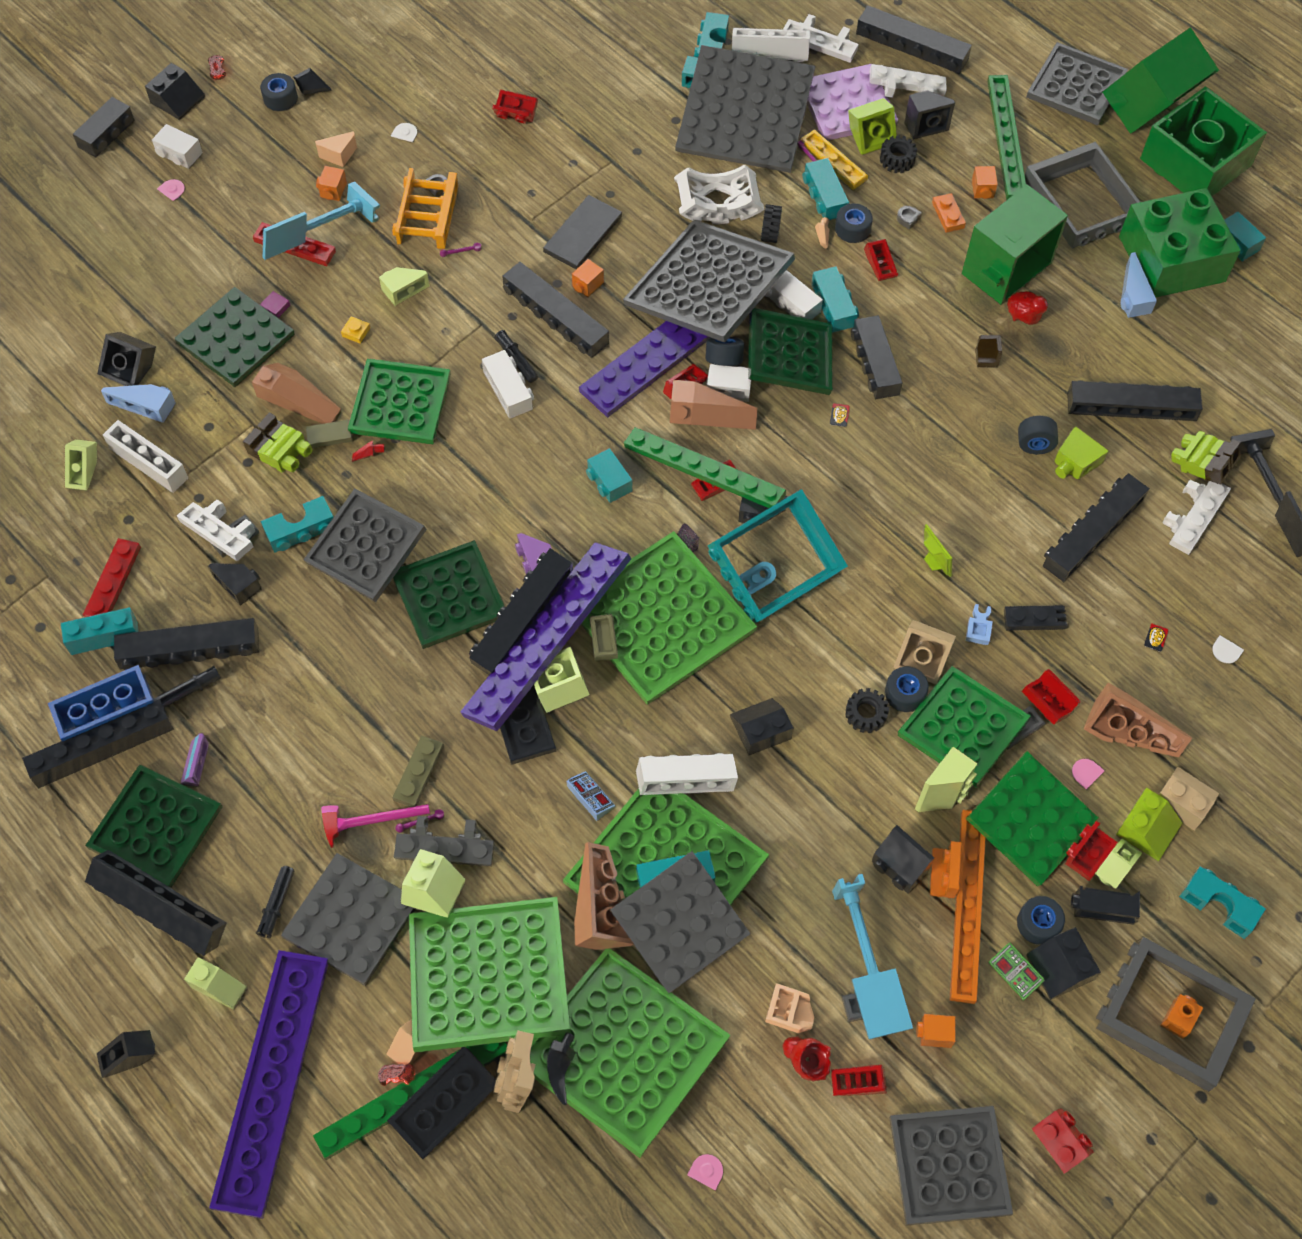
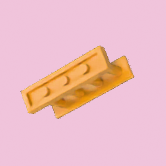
M409 168L408 176L404 177L405 189L397 223L393 224L392 229L393 236H396L397 244L401 245L403 235L432 237L433 240H436L438 249H445L459 187L457 173L449 172L448 179L444 180V182L415 179L414 169ZM414 187L443 190L444 196L413 195ZM411 203L437 205L440 206L441 210L437 211V213L409 211ZM407 219L436 221L437 228L406 227Z

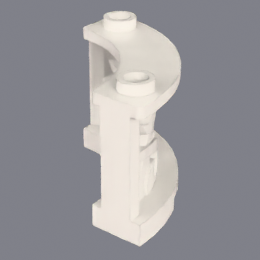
M746 165L719 174H706L686 168L674 177L675 182L678 183L682 204L679 208L680 215L692 221L697 220L701 222L705 220L711 221L712 224H727L729 220L737 218L745 220L762 212L764 205L760 201L756 173ZM748 182L749 186L743 189L744 184ZM714 190L730 195L723 204H715L705 196Z

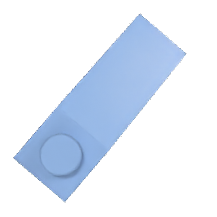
M1135 252L1131 253L1126 265L1121 298V308L1125 310L1128 318L1151 314L1157 301Z
M149 384L106 387L101 390L106 403L164 423L176 404L172 392L163 386L158 387Z

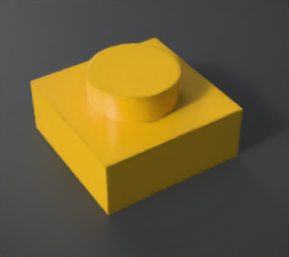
M351 316L341 331L342 337L361 344L370 330V324Z

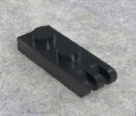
M1005 606L1003 612L1006 631L1067 629L1068 623L1065 622L1067 616L1064 614L1066 611L1065 606Z

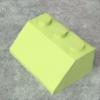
M952 747L925 782L915 810L925 812L952 809L957 802L961 804L967 797L968 791L973 784L972 782L977 776L974 772L977 763Z

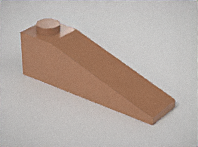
M280 363L262 366L252 381L258 398L319 423L335 422L341 413V408L298 371Z
M673 380L670 423L756 430V407L694 381Z
M1110 683L1106 684L1095 700L1084 726V730L1103 741L1123 743L1133 748L1135 746L1146 748L1152 752L1179 757L1192 740L1191 736Z
M591 842L585 844L574 921L575 946L599 950L634 945L610 911L611 908L623 901L625 896L623 890L619 891L615 879L617 871L608 846Z

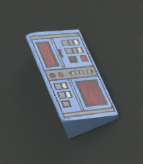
M586 771L567 780V787L596 821L615 808L614 803Z

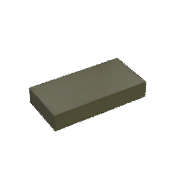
M349 420L307 426V440L311 448L352 442L351 432L348 431Z
M613 615L591 616L590 626L595 661L618 659Z

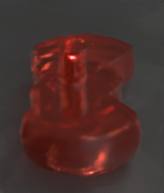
M220 55L211 56L208 59L210 77L214 80H221L226 76L222 66L224 58Z
M410 1063L406 1065H384L378 1072V1080L383 1086L391 1082H403L408 1085L415 1078V1068Z

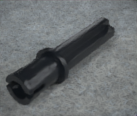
M505 330L497 332L494 339L506 351L509 357H513L516 367L529 383L536 381L538 374L518 349V344L511 340Z
M212 666L202 673L193 674V678L157 696L153 700L160 699L165 708L199 689L203 691L204 687L220 680L221 677L215 666Z
M289 866L280 868L267 906L262 909L263 916L256 931V934L260 937L270 939L277 919L281 918L280 910L295 872Z

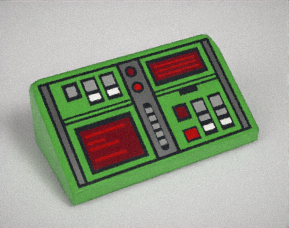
M1008 943L988 962L1023 1001L1045 981L1011 943Z

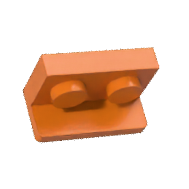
M951 841L948 849L933 848L932 850L934 860L931 865V896L955 898L959 890L961 842Z

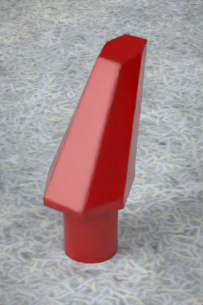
M370 441L353 453L352 462L373 457L374 453H384V444H374L373 441Z

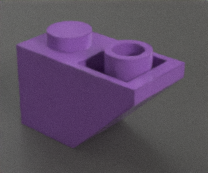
M520 533L517 534L518 543L515 544L518 556H523L525 562H522L525 574H527L529 570L533 571L538 565L536 562L543 552L546 553L551 546L548 543Z

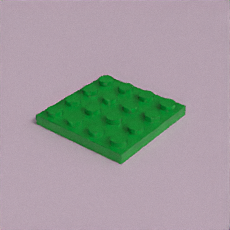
M367 358L348 425V431L351 434L433 445L451 376L450 369Z
M952 666L900 728L898 736L938 763L942 762L952 747L956 748L977 763L974 771L977 776L972 782V785L977 787L1029 722L1031 716Z
M1027 751L966 817V820L1038 887L1042 885L1067 856L1066 852L1074 842H1079L1081 839L1079 835L1087 824L1092 827L1099 817Z

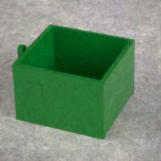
M1190 27L1140 61L1102 93L1131 134L1217 73L1219 68Z
M1026 184L974 226L961 274L1002 305L1014 293L1018 292L1052 264L1068 215Z

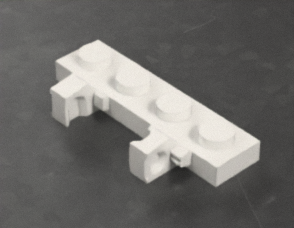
M808 14L804 23L790 19L786 23L783 30L810 31L809 48L851 63L858 50L859 44L849 40V28L843 27L838 36L815 29L813 27L816 16Z
M871 64L869 70L870 83L885 86V96L893 97L896 88L916 92L928 90L942 96L946 93V77Z
M1189 480L1183 493L1190 494L1195 504L1187 516L1183 515L1181 518L1180 515L1172 514L1169 511L1164 518L1163 524L1172 528L1171 531L1175 533L1169 544L1189 555L1231 488L1211 481L1207 485H1200Z
M219 500L214 501L205 508L193 502L177 515L182 524L236 561L253 548V544L249 540L255 533L252 523L245 519L236 528L226 525L219 520L227 512L224 504Z

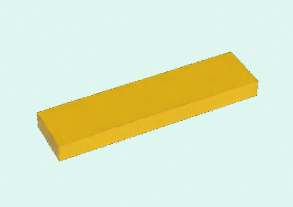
M815 129L800 139L818 160L828 158L836 176L852 190L868 180V175Z

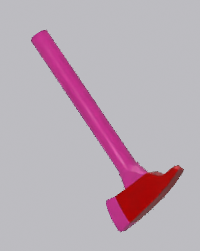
M429 804L347 819L338 818V806L330 805L321 808L324 830L331 848L334 847V839L339 836V832L347 828L430 814Z

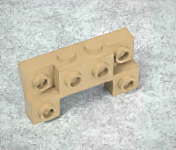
M518 1030L514 1038H509L505 1058H500L497 1069L499 1076L495 1083L494 1092L498 1093L497 1102H502L504 1110L519 1113L532 1090L536 1064L530 1063V1051L534 1034Z

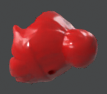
M1025 291L1014 293L1008 299L1007 306L1014 322L1019 319L1028 325L1037 324L1042 318L1043 313L1047 311L1048 302L1043 296H1037L1033 292Z
M796 1036L788 1037L784 1040L782 1045L784 1055L791 1060L795 1071L801 1078L812 1082L826 1080L831 1068V1061L829 1059L831 1047L824 1045L814 1038L801 1039Z

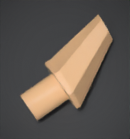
M824 217L820 223H817L815 229L820 245L827 249L830 229L827 227L829 219Z

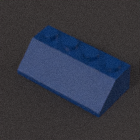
M139 665L49 702L48 706L61 741H65L151 704L154 700L148 682Z

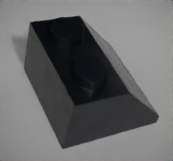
M170 63L145 86L150 103L178 120L205 97V93L190 75L173 63Z
M928 90L909 95L904 124L912 139L949 131L955 101Z
M122 332L106 334L97 374L124 386L139 385L152 367L156 346Z
M773 698L730 714V718L749 756L792 739L794 727L785 709Z
M898 825L892 829L872 858L876 870L881 874L889 876L896 888L901 891L904 890L908 894L928 874L934 857Z
M1076 927L1054 936L1026 954L1030 964L1044 978L1045 981L1042 986L1050 1000L1094 981L1101 973Z

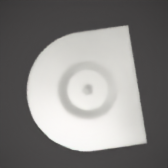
M402 123L395 127L391 137L413 142L417 135V129L413 124Z
M1220 635L1215 641L1212 651L1219 661L1233 663L1238 660L1244 649Z

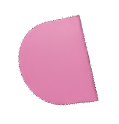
M175 179L168 180L157 188V190L172 201L181 196L185 189L184 184Z
M1089 759L1078 760L1072 768L1074 779L1085 789L1104 772L1099 765Z
M705 1154L699 1156L693 1162L687 1175L716 1190L723 1175V1167L718 1158Z

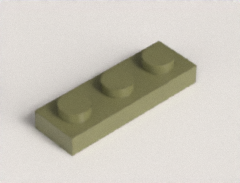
M421 735L392 797L393 801L409 807L417 806L444 748L442 742Z

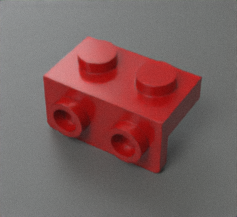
M500 89L496 105L493 104L492 109L496 116L501 119H508L509 117L514 118L519 123L525 124L526 121L533 123L538 99Z
M1050 669L1045 670L1040 678L1026 685L1022 690L1029 701L1053 725L1070 716L1081 702Z
M1098 821L1092 827L1087 824L1079 835L1083 839L1079 844L1074 842L1066 852L1069 858L1065 864L1088 881L1092 879L1118 844L1117 841L1098 828L1101 824Z
M1060 1108L1031 1129L1065 1174L1092 1155L1094 1151L1091 1148L1093 1144L1087 1135L1081 1134L1075 1127L1076 1121L1067 1110L1064 1112Z

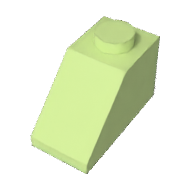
M396 267L379 277L382 291L395 306L429 287L428 274L424 270Z
M75 439L65 445V488L88 490L97 464V442Z
M1121 839L1095 874L1099 876V879L1105 885L1113 886L1116 889L1142 852L1124 839Z
M199 957L184 979L192 989L233 1010L247 989V986Z

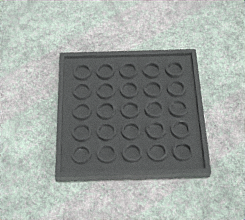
M701 45L675 151L791 173L815 66Z
M693 220L625 296L623 301L628 307L726 342L793 263L795 256L792 252Z

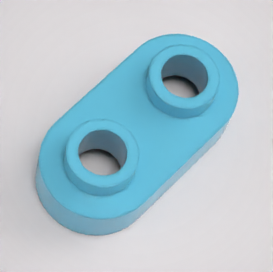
M761 562L739 575L742 582L747 583V590L751 595L771 583L776 577V570L771 563ZM760 571L765 572V578L760 576Z

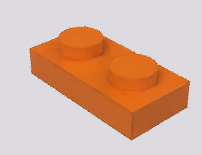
M953 194L933 197L932 204L945 232L965 229L966 222Z

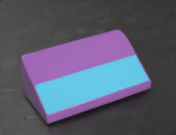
M199 733L191 741L181 779L182 785L196 787L199 785L209 746L206 737L202 733Z

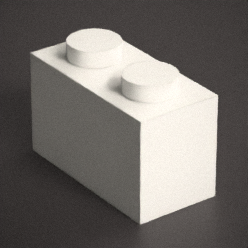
M167 124L152 139L155 152L160 157H165L175 164L182 165L188 169L202 154L197 138Z
M710 364L707 387L737 400L749 402L751 380L748 379V368Z

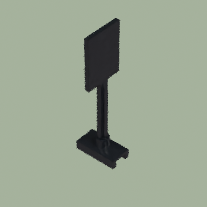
M1267 429L1231 436L1230 440L1233 439L1241 442V454L1248 453L1250 458H1253L1273 498L1278 503L1279 508L1275 517L1296 557H1301L1302 512L1290 491H1287L1285 495L1283 494L1262 455V450L1270 449L1275 434L1273 430Z

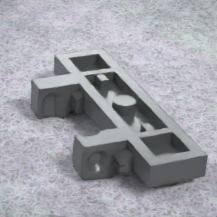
M418 816L416 829H411L410 834L397 833L395 859L414 861L421 849L442 855L451 864L492 867L494 841L481 840V834L476 833V820H466L464 835L459 834L458 838L433 836L432 832H428L429 818Z

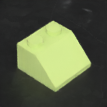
M571 647L559 651L534 684L546 713L589 696L587 686Z
M420 849L402 883L401 904L448 918L465 884V878L444 856Z

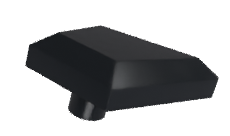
M311 68L293 76L303 95L332 90Z

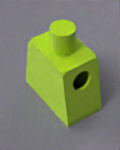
M1074 427L1057 453L1055 463L1058 467L1055 469V473L1062 479L1069 474L1076 479H1081L1104 462L1108 450L1079 428Z

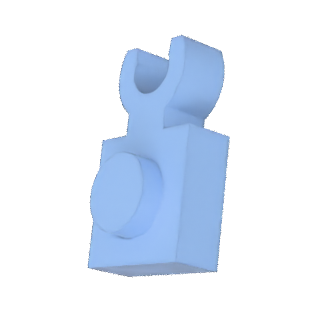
M976 604L972 612L974 618L970 617L968 621L965 641L988 645L993 622L987 620L991 613V607L988 606L985 613H980L978 611L979 604Z

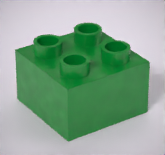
M1205 86L1152 125L1140 159L1181 192L1185 193L1207 188L1211 196H1213L1253 165L1267 132Z
M1207 188L1131 204L1119 235L1128 256L1130 257L1131 253H1136L1155 298L1226 282L1241 251Z

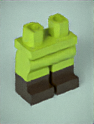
M270 412L257 425L258 429L254 428L243 440L247 454L276 468L281 473L284 470L294 473L299 467V461L296 457L299 454L303 457H308L312 453L311 445L305 441L303 433L283 424Z
M1199 431L1196 436L1186 433L1181 441V447L1186 448V450L1175 448L1171 454L1172 462L1181 465V472H1189L1192 475L1221 485L1230 473V469L1232 470L1241 457V442L1233 439L1231 442L1219 440L1213 435H1205V432Z

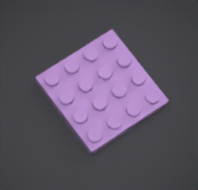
M871 64L813 77L807 105L820 134L827 141L853 135L850 129L848 110L882 98L890 103L888 97L885 96L883 86L870 83L869 70ZM895 114V123L897 125L898 118Z

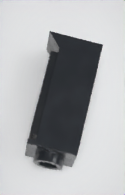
M1080 886L1075 893H1072L1071 908H1074V917L1134 925L1135 918H1140V891L1130 896V893L1093 888L1083 889V886Z

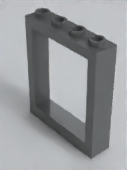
M1096 142L1027 166L1025 172L1026 184L1062 210L1044 183L1091 166L1125 212V214L1080 231L1076 230L1067 217L1062 235L1071 248L1084 246L1093 240H1099L1109 234L1120 232L1130 205L1140 202Z
M1143 937L1139 943L1133 942L1127 953L1131 958L1128 964L1123 963L1118 971L1117 976L1120 977L1117 985L1113 984L1106 996L1110 1001L1107 1007L1102 1005L1096 1016V1019L1100 1020L1096 1029L1209 1092L1217 1086L1256 998ZM1146 955L1235 1003L1206 1068L1197 1065L1116 1019Z

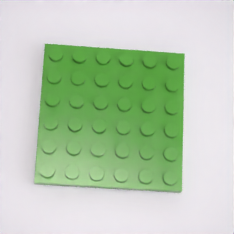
M674 531L633 557L581 623L582 627L592 637L590 617L613 615L618 659H610V661L647 705L757 631L755 623Z
M638 789L594 842L595 844L609 847L617 871L615 879L619 891L623 890L625 898L639 889L636 874L637 864L687 855L691 851L697 853L709 850L716 877L715 884L729 904L732 905L769 858L768 853L684 793L640 795ZM584 855L563 879V883L577 894L579 892Z
M557 897L454 908L448 918L430 912L409 914L412 1042L414 1052L508 1042L510 1037H515L518 1030L534 1034L533 1038L570 1033Z
M608 948L604 950L567 995L570 1033L575 1036L570 1047L576 1052L565 1074L567 1104L637 1157L641 1158L731 1035L671 992L668 993L662 985ZM564 1035L533 1038L530 1051V1063L536 1064L534 1079L553 1093L554 1091L548 1077L547 1057L553 1040L561 1042Z

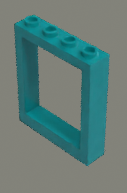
M802 489L707 545L710 549L708 551L713 561H717L721 568L722 577L731 584L734 597L741 601L745 608L744 612L754 623L763 620L848 567ZM789 507L825 569L763 608L758 609L722 547Z

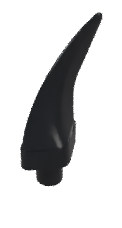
M568 1032L564 1034L561 1042L553 1040L547 1057L549 1081L555 1095L563 1105L567 1104L565 1074L576 1054L570 1047L575 1036Z

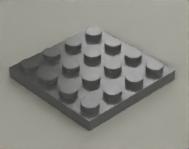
M1057 42L1028 90L1026 98L1098 126L1110 105L1102 92L1127 73L1128 69Z
M354 488L304 558V561L370 600L377 602L427 529L419 522Z
M693 851L610 909L668 993L750 935L748 929Z
M336 853L281 934V937L312 956L328 958V965L366 986L408 922L409 914L413 913L416 908L401 904L402 889Z
M994 1106L900 1114L889 1117L906 1226L1013 1215Z

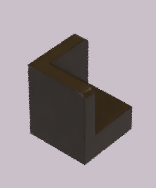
M1001 335L979 336L975 349L977 367L998 368L1002 356Z

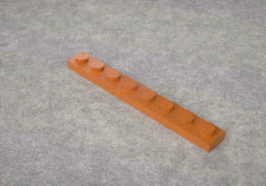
M962 810L959 842H961L960 878L955 904L950 1001L975 1004L977 1002L985 837L966 820V817L972 811Z

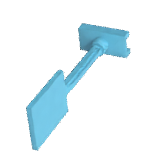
M354 181L348 184V204L307 221V214L302 212L264 228L262 258L264 260L305 243L308 230L351 212L360 211L370 222H376L379 217L375 214V210L380 208V204Z
M859 874L853 884L850 882L845 883L843 878L838 879L832 892L835 900L844 898L846 906H849L868 972L867 976L852 979L868 1040L910 1030L913 1029L896 968L883 972L878 971L859 906L860 898L858 894L865 885L863 874Z

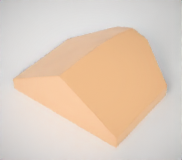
M776 983L765 1022L796 1033L811 1030L815 1017L811 1008L809 994Z

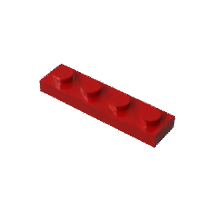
M262 222L253 235L254 242L263 245V229L272 225ZM305 237V243L289 249L285 253L327 267L336 253L335 246Z
M120 538L117 539L84 610V618L113 610L141 549L139 543Z

